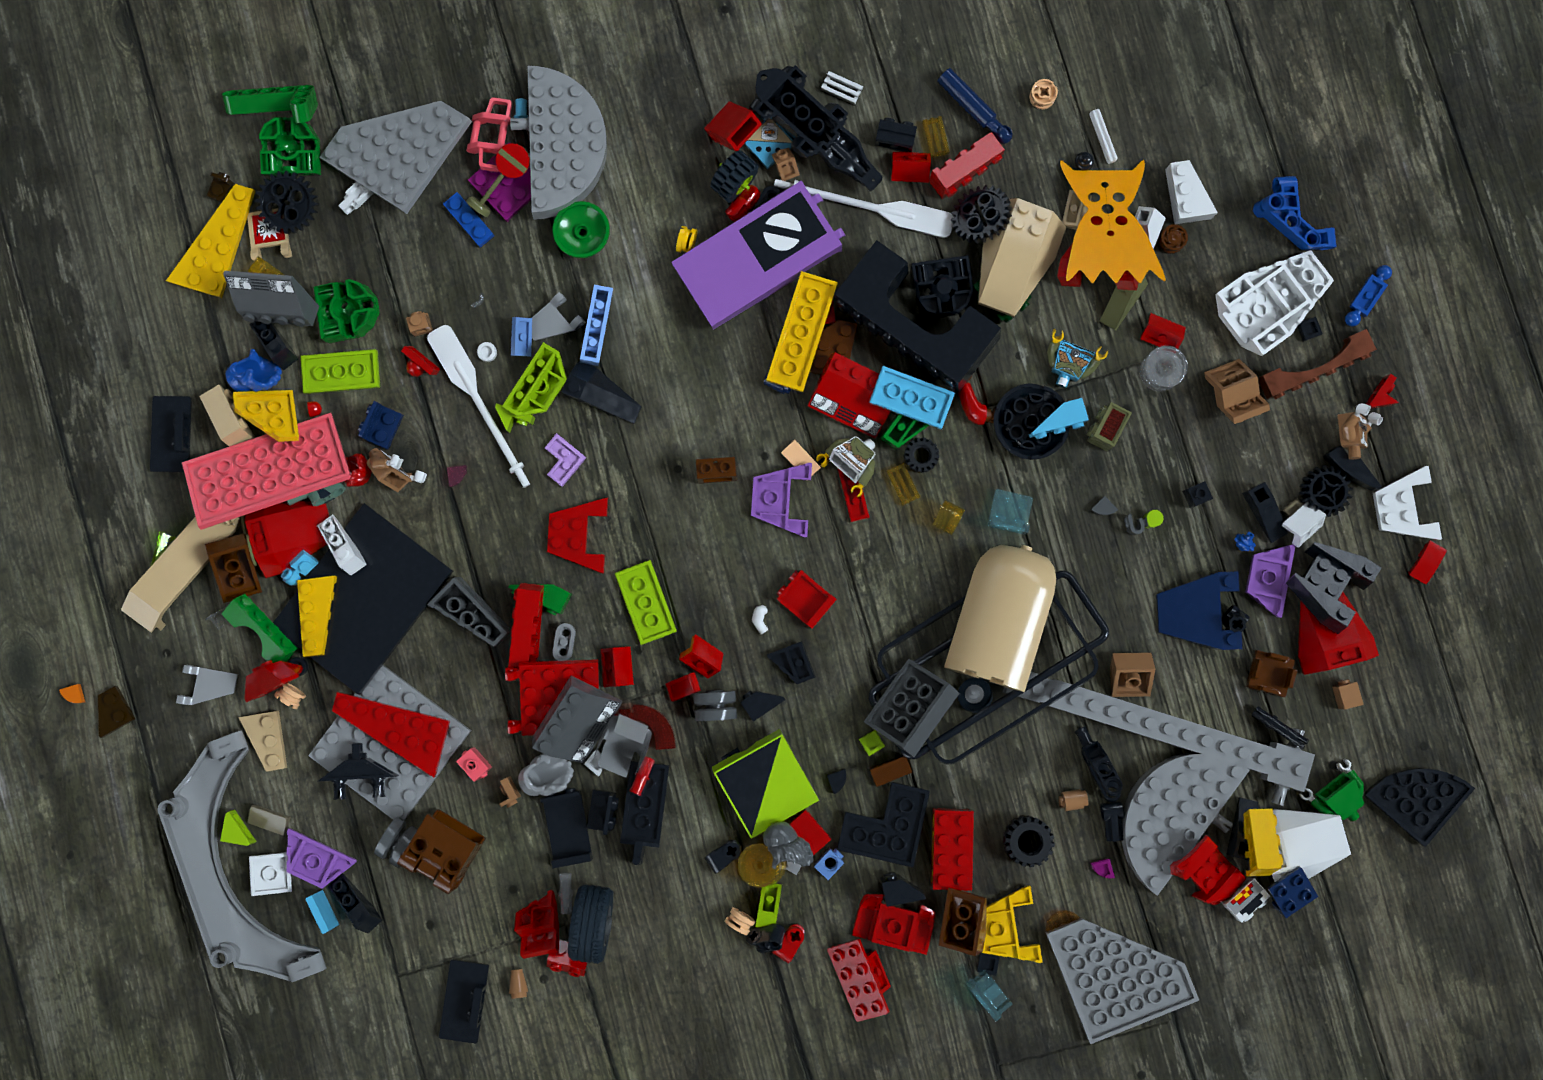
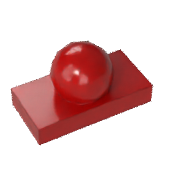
M404 346L401 350L410 358L406 364V371L409 375L418 377L424 373V370L429 375H437L440 371L438 366L413 346Z
M695 672L666 683L671 702L701 691Z

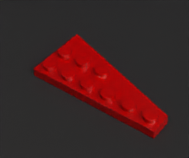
M337 692L332 708L334 713L433 778L436 777L450 720Z

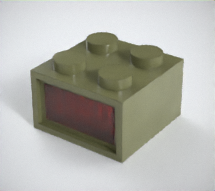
M1110 402L1107 406L1104 405L1095 416L1098 419L1097 422L1091 425L1086 435L1089 436L1087 442L1106 452L1115 447L1132 412L1113 402Z

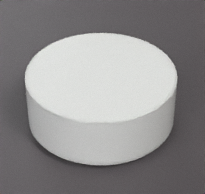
M484 342L479 345L477 354L482 361L491 362L497 356V349L492 343Z

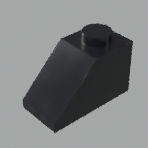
M749 691L742 696L744 700L740 703L754 722L786 699L784 696Z

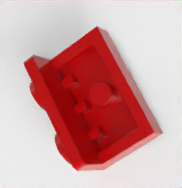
M559 940V952L548 955L547 967L555 972H568L569 975L574 977L585 975L588 962L573 961L568 956V942Z

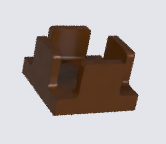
M1255 650L1246 687L1286 698L1288 688H1293L1297 670L1293 669L1295 660L1279 654Z

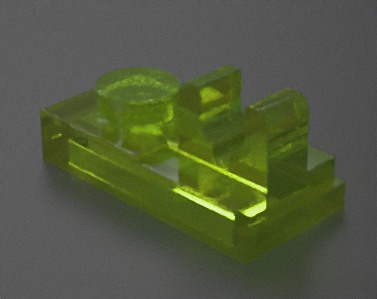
M162 531L159 532L151 566L169 547L167 543L175 540L177 537L167 535V533Z

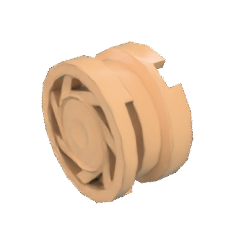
M1041 79L1035 82L1029 95L1030 102L1034 107L1043 110L1053 105L1058 94L1057 87L1053 84L1054 82L1049 79Z
M290 683L283 685L274 694L277 699L280 697V701L285 705H293V709H298L300 706L299 702L301 701L300 698L305 699L306 697L300 689Z
M732 907L730 916H727L724 922L741 934L748 935L750 926H753L756 921L745 912L738 911L739 909Z

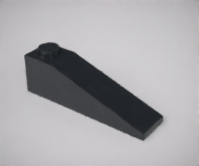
M580 361L577 362L570 372L562 390L566 397L635 424L642 408L640 404L599 369L580 363Z

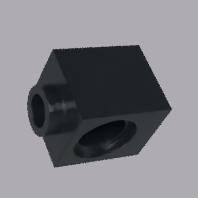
M1206 481L1182 491L1189 508L1213 499Z

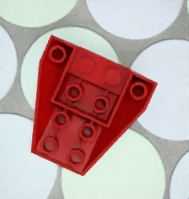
M287 501L245 515V524L254 558L265 578L280 575L286 568L291 569L292 567L289 562L302 550L313 555L327 545L317 526L330 517L326 503L320 506H313L311 501H299L289 505Z
M1342 592L1338 601L1356 611L1344 592ZM1300 600L1298 658L1303 675L1328 671L1379 656L1374 637L1357 611L1348 627L1339 634H1336L1322 625Z

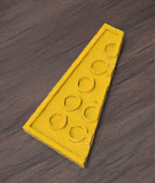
M238 184L233 186L166 280L167 282L219 298L223 297L227 284L223 273L224 271H231L255 195L254 189Z

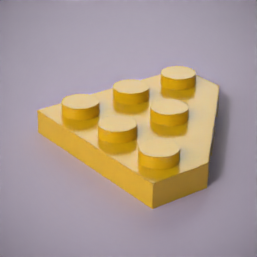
M293 390L233 392L235 413L278 442L299 441Z

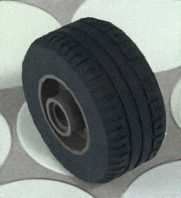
M582 885L577 890L570 921L568 956L573 961H586L598 964L604 960L611 932L613 891L608 887Z

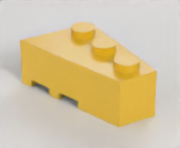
M1249 809L1243 814L1244 839L1248 840L1249 851H1245V858H1249L1250 870H1246V876H1270L1281 869L1283 865V858L1279 854L1278 848L1280 838L1276 834L1275 828L1277 818L1273 814V809Z

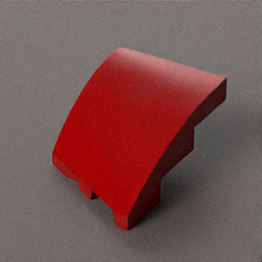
M553 890L547 891L548 894L538 901L534 900L529 906L516 913L514 931L521 937L520 956L523 959L559 952V920Z

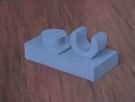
M512 317L511 356L531 357L532 318Z

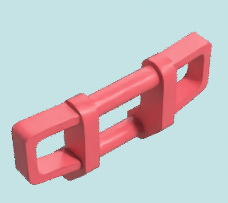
M491 98L486 112L472 116L471 138L466 151L472 154L479 153V166L481 170L500 172L497 165L483 163V152L497 154L498 150L505 145L507 128L510 125L511 100ZM495 104L507 106L506 115L491 113ZM486 123L500 125L497 144L478 141L480 125Z

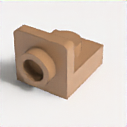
M789 148L781 149L772 154L782 181H787L800 175L795 157Z
M511 776L501 780V791L509 799L501 802L499 805L500 807L506 805L509 808L518 803L516 799L521 797Z

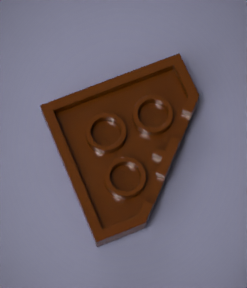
M838 320L823 330L809 373L821 375L830 354L834 352L850 359L857 324Z

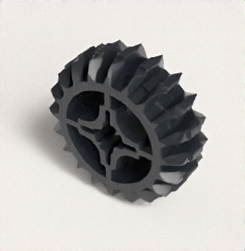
M1325 465L1321 466L1320 469L1315 467L1313 472H1307L1308 477L1302 478L1306 484H1300L1299 486L1304 489V491L1299 492V495H1304L1300 502L1308 501L1310 503L1307 505L1309 508L1315 506V512L1321 510L1326 514V517H1331V514L1333 516L1338 515V511L1343 512L1345 510L1344 506H1349L1350 503L1346 499L1353 497L1348 494V492L1353 490V488H1348L1347 486L1351 481H1345L1344 479L1347 474L1340 475L1341 469L1334 471V466H1329L1328 469ZM1324 476L1331 478L1336 484H1330ZM1317 481V483H1316L1317 489H1316V491L1313 493V485H1314V482ZM1326 488H1332V490L1328 491L1326 494L1319 495V493L1323 492ZM1339 490V496L1335 502V492ZM1316 498L1322 499L1324 504L1326 503L1327 506L1319 504L1316 501Z

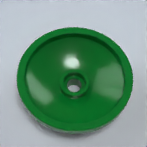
M574 202L560 210L553 223V236L556 244L565 254L575 258H588L596 255L605 247L610 235V225L607 216L598 206L590 202ZM586 231V234L581 236L580 232Z

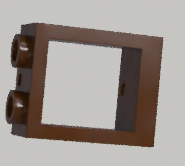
M735 457L696 459L697 480L699 484L737 481Z

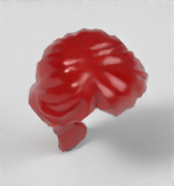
M361 453L346 457L351 474L350 479L344 481L346 486L355 487L366 484L372 474L371 469L366 464L368 460Z

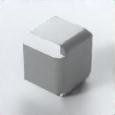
M621 714L611 716L596 749L597 752L602 740L606 739L598 766L627 777L634 752H637L640 755L637 773L647 753L652 736L648 725Z

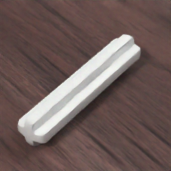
M1095 109L1089 115L1105 159L1110 164L1117 160V155L1099 109Z

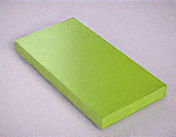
M376 349L301 356L304 394L380 388L378 350Z
M651 560L615 573L641 645L677 632Z

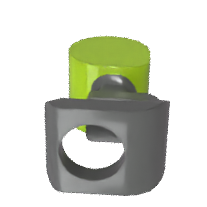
M1158 510L1149 511L1144 515L1143 519H1137V528H1134L1132 516L1128 514L1124 517L1126 530L1130 535H1138L1144 531L1145 527L1150 529L1161 525L1163 515Z

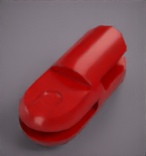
M748 185L750 189L747 190L745 188L725 210V213L733 223L747 215L759 200L760 191L756 186Z

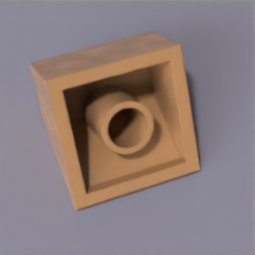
M1151 653L1112 654L1110 665L1112 697H1145L1151 695L1155 675V665Z

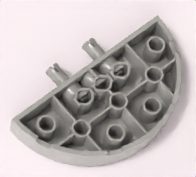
M528 66L529 116L527 118H510L511 131L528 130L530 132V153L528 155L530 158L529 168L531 169V205L533 219L536 220L557 216L560 210L574 202L583 201L598 183L605 166L607 140L600 109L582 85L559 71L539 66Z
M1185 753L1167 758L1151 767L1135 783L1124 805V817L1122 819L1124 840H1121L1127 862L1130 864L1136 877L1153 894L1159 895L1172 877L1170 865L1174 861L1185 857L1196 846L1197 841L1211 823L1215 824L1224 833L1230 830L1227 827L1231 828L1233 823L1220 815L1219 811L1250 771L1248 768L1223 756Z

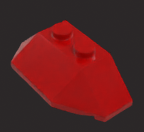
M270 660L252 669L253 673L246 676V703L263 697L297 679L303 670L302 666L284 661L273 663Z

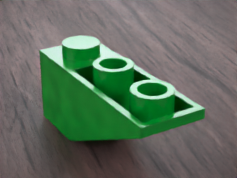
M537 584L544 585L543 606L547 607L545 611L555 616L557 613L562 614L572 593L553 584ZM509 585L508 588L512 589L511 593L514 594L515 588L517 589L519 585Z

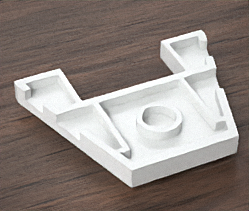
M1429 466L1422 467L1373 493L1379 531L1432 540L1442 539L1439 522L1419 525L1412 486L1432 483Z

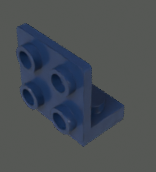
M373 401V404H370L367 408L365 421L361 422L358 428V436L388 450L404 415Z
M1300 866L1268 886V890L1275 900L1272 902L1274 908L1285 918H1288L1318 897Z

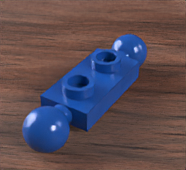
M1382 265L1378 267L1376 276L1372 274L1368 277L1349 306L1354 311L1347 313L1345 316V322L1348 326H1357L1361 321L1360 315L1363 317L1368 316L1388 286L1383 280L1389 279L1392 275V269L1389 266Z

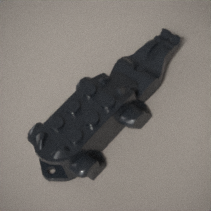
M796 65L794 67L786 66L782 70L772 68L760 71L756 78L755 99L749 106V110L759 120L764 119L766 121L767 119H772L793 139L791 148L799 156L808 158L819 153L829 168L852 177L869 191H873L881 183L883 177L867 159L860 140L843 127L846 124L848 112L839 104L828 103L823 106L804 89L807 75ZM762 76L767 77L765 80H761Z

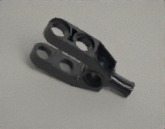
M1086 726L1081 727L1075 731L1083 746L1081 754L1105 800L1116 802L1121 795L1122 781L1098 740L1093 741ZM1099 771H1105L1107 774H1102ZM1109 788H1114L1117 791H1110Z

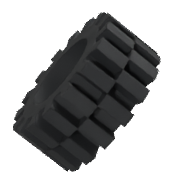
M925 437L912 440L904 451L905 463L909 466L910 470L912 469L916 473L930 471L935 467L939 459L937 445L931 439L928 440ZM924 448L928 451L929 458L926 462L921 463L915 459L914 452L917 449Z

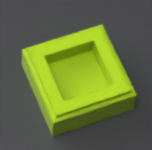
M876 730L859 739L868 756L885 747Z

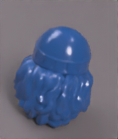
M251 349L247 358L232 363L227 368L225 377L229 386L236 392H258L275 386L281 379L282 370L273 361L259 356L255 349Z

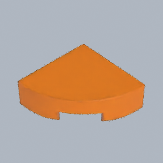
M81 684L59 690L63 698L69 702H85Z

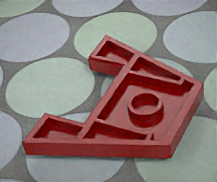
M608 497L550 513L547 552L604 574L605 555L586 554L588 516L607 517Z

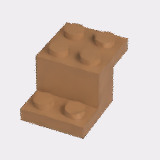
M1240 359L1204 372L1205 379L1214 387L1217 407L1233 424L1243 422L1246 419L1261 415L1270 410L1269 403L1260 395L1257 375Z

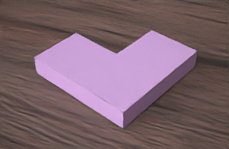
M557 433L545 446V449L558 459V462L547 475L563 487L586 457Z

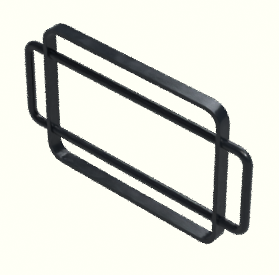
M1055 572L1056 581L1060 578L1068 580L1101 629V635L1087 644L1054 595L1052 601L1083 647L1028 680L1025 692L1087 653L1094 663L1093 671L954 759L946 760L942 758L935 748L1024 692L1012 690L934 740L930 741L928 738L926 740L927 744L921 747L915 757L897 746L904 757L917 759L932 750L935 757L941 763L946 765L958 763L1090 681L1096 675L1098 660L1092 650L1107 640L1109 628L1070 572ZM966 596L880 650L877 662L886 678L870 689L868 699L873 708L878 702L876 694L890 685L900 671L898 670L889 676L882 664L884 654L963 605ZM953 637L913 662L921 666L951 646Z

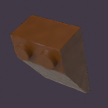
M244 533L205 544L223 603L230 602L243 594L250 596L262 592Z
M948 888L939 946L972 956H977L983 952L986 937V897Z

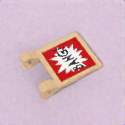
M279 208L272 209V212L274 214L277 213ZM262 211L248 213L251 259L255 263L262 262L261 248L280 245L281 254L285 258L292 257L288 234L284 233V230L277 232V226L274 229H270V223L264 224L263 221L266 217L258 216Z

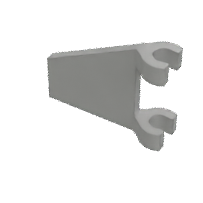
M560 292L532 317V339L534 341L576 331L586 323L579 315L570 324L557 310V307L567 300Z
M184 665L182 673L197 675L193 696L177 695L176 703L194 705L233 694L238 674Z

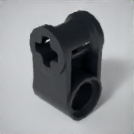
M730 840L706 855L704 859L714 874H716L739 857L742 846L738 841ZM729 846H731L732 848H737L735 851L736 854H734L733 852H728L730 848Z
M779 924L754 928L747 935L746 941L750 945H754L759 953L780 950L783 944L785 928Z

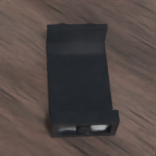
M575 788L565 789L563 794L557 795V793H552L541 798L540 801L544 804L553 860L551 861L552 869L592 861L593 856L581 790L576 791Z

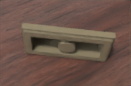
M251 805L248 823L285 836L291 817L258 805Z

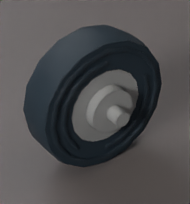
M970 678L964 681L958 690V700L961 706L972 713H977L991 704L993 699L992 689L983 679Z

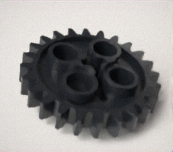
M278 171L277 177L274 174H270L271 180L264 178L266 185L259 184L262 192H256L260 196V199H255L256 202L260 203V206H257L256 209L262 210V213L258 216L266 217L263 223H270V229H274L277 226V232L284 230V233L289 234L291 230L292 233H297V228L303 231V224L310 226L308 219L315 220L312 213H318V211L313 209L314 206L319 205L314 202V199L318 198V196L312 195L315 188H308L311 182H303L304 176H300L297 179L298 174L295 172L290 175V171H285L283 175L282 172ZM280 185L284 188L282 195L277 193V188ZM298 191L302 193L300 201H297L295 198ZM284 200L289 201L290 205L285 204ZM274 204H277L279 210L277 213L274 214L272 212V206ZM292 210L297 212V217L294 220L290 217Z
M985 185L983 190L977 186L975 192L970 189V194L964 193V199H958L960 204L953 206L956 211L951 212L954 217L951 219L952 227L956 234L963 241L967 239L971 243L974 240L976 244L979 243L980 239L986 243V238L988 237L993 240L994 234L999 236V230H1005L1004 224H1009L1008 218L1012 217L1010 213L1012 207L1009 198L1005 192H1002L1000 188L995 189L993 185L990 189ZM977 202H978V205H979V207L981 208V212H982V214H983V216H984V218H985V220H986V222H987V226H986V227H985L984 222H983L982 219H981V215H980V213H979V211H978V209H977V207H976V203H977Z

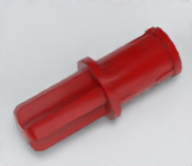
M647 756L644 757L638 773L635 772L636 777L629 790L630 792L641 796L646 781L650 779L648 777L654 765V759Z

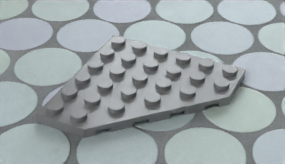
M437 101L342 126L319 158L402 212L408 214L472 121L444 102Z
M1083 918L1045 932L1090 1044L1199 1001L1186 965L1182 961Z

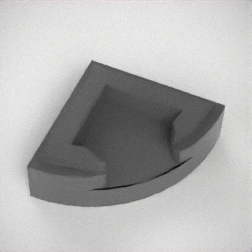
M1104 496L1090 510L1095 514L1110 515L1118 509Z

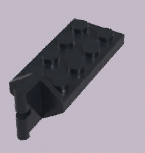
M631 761L620 843L635 845L632 860L634 865L643 864L645 846L660 847L669 765H653L648 777L650 779L646 781L641 796L629 791L635 780V772L639 762Z

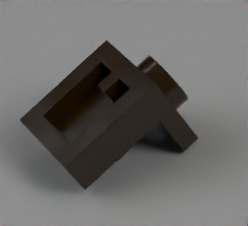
M211 172L210 176L214 179L206 196L222 203L235 184L229 179L230 176L227 174Z

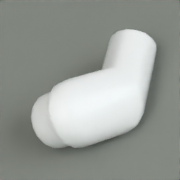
M764 605L757 606L752 616V622L760 635L768 631L763 622L764 615L767 613V608Z

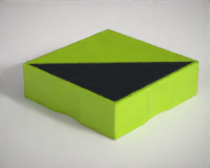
M780 729L755 742L750 748L735 753L712 766L715 777L751 839L764 832L773 823L782 822L819 801L817 794L801 769Z

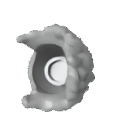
M542 753L536 756L530 765L520 771L518 783L521 790L527 795L538 796L541 794L548 796L566 789L567 784L573 777L574 770L571 767V761L550 757Z

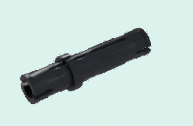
M1259 706L1252 713V717L1265 724L1267 729L1274 730L1301 750L1305 748L1304 745L1308 744V738H1305L1278 720L1276 715L1272 716Z

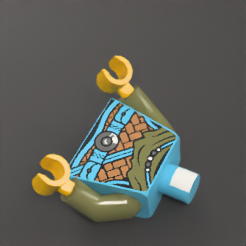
M1056 329L1052 331L1053 339L1050 341L1047 350L1048 362L1052 367V372L1059 375L1056 385L1062 388L1067 387L1069 380L1077 382L1079 379H1085L1091 375L1102 362L1101 359H1105L1108 355V350L1104 355L1099 353L1102 348L1100 346L1096 351V356H1094L1095 352L1063 340V330L1060 336H1055Z

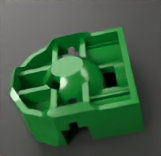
M275 117L263 125L259 133L262 145L260 164L263 176H270V174L277 176L278 171L282 172L283 175L285 171H290V175L295 172L298 176L321 175V162L319 158L320 139L311 125L295 123L293 117ZM285 122H291V132L285 131ZM275 141L277 145L276 151H268L267 142ZM304 141H315V150H304ZM286 151L289 155L285 157L281 152ZM283 160H297V167L283 166Z
M351 279L340 283L333 282L314 286L315 301L319 305L317 315L320 336L323 341L330 344L364 337L374 327L380 313L377 296L368 286ZM345 287L347 290V297L344 295L343 288ZM372 301L374 303L373 308L363 309V302ZM347 302L348 305L346 306V308H341L343 303ZM349 324H352L354 335H350Z

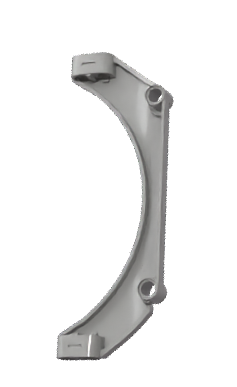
M241 730L207 743L189 773L173 791L175 798L162 801L158 805L157 810L212 966L221 968L233 962L235 968L260 972L295 982L327 969L320 949L283 938L259 923L235 896L224 874L219 857L217 824L222 798L235 769L249 751L245 736ZM168 804H171L173 807L172 813H169L167 810ZM219 953L224 954V962L219 959Z

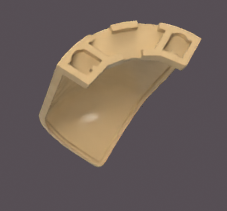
M999 545L990 548L980 557L969 584L944 668L960 674L990 680L989 682L1006 688L1025 692L1056 586L1055 569L1047 557L1032 552V548L1021 545V548Z

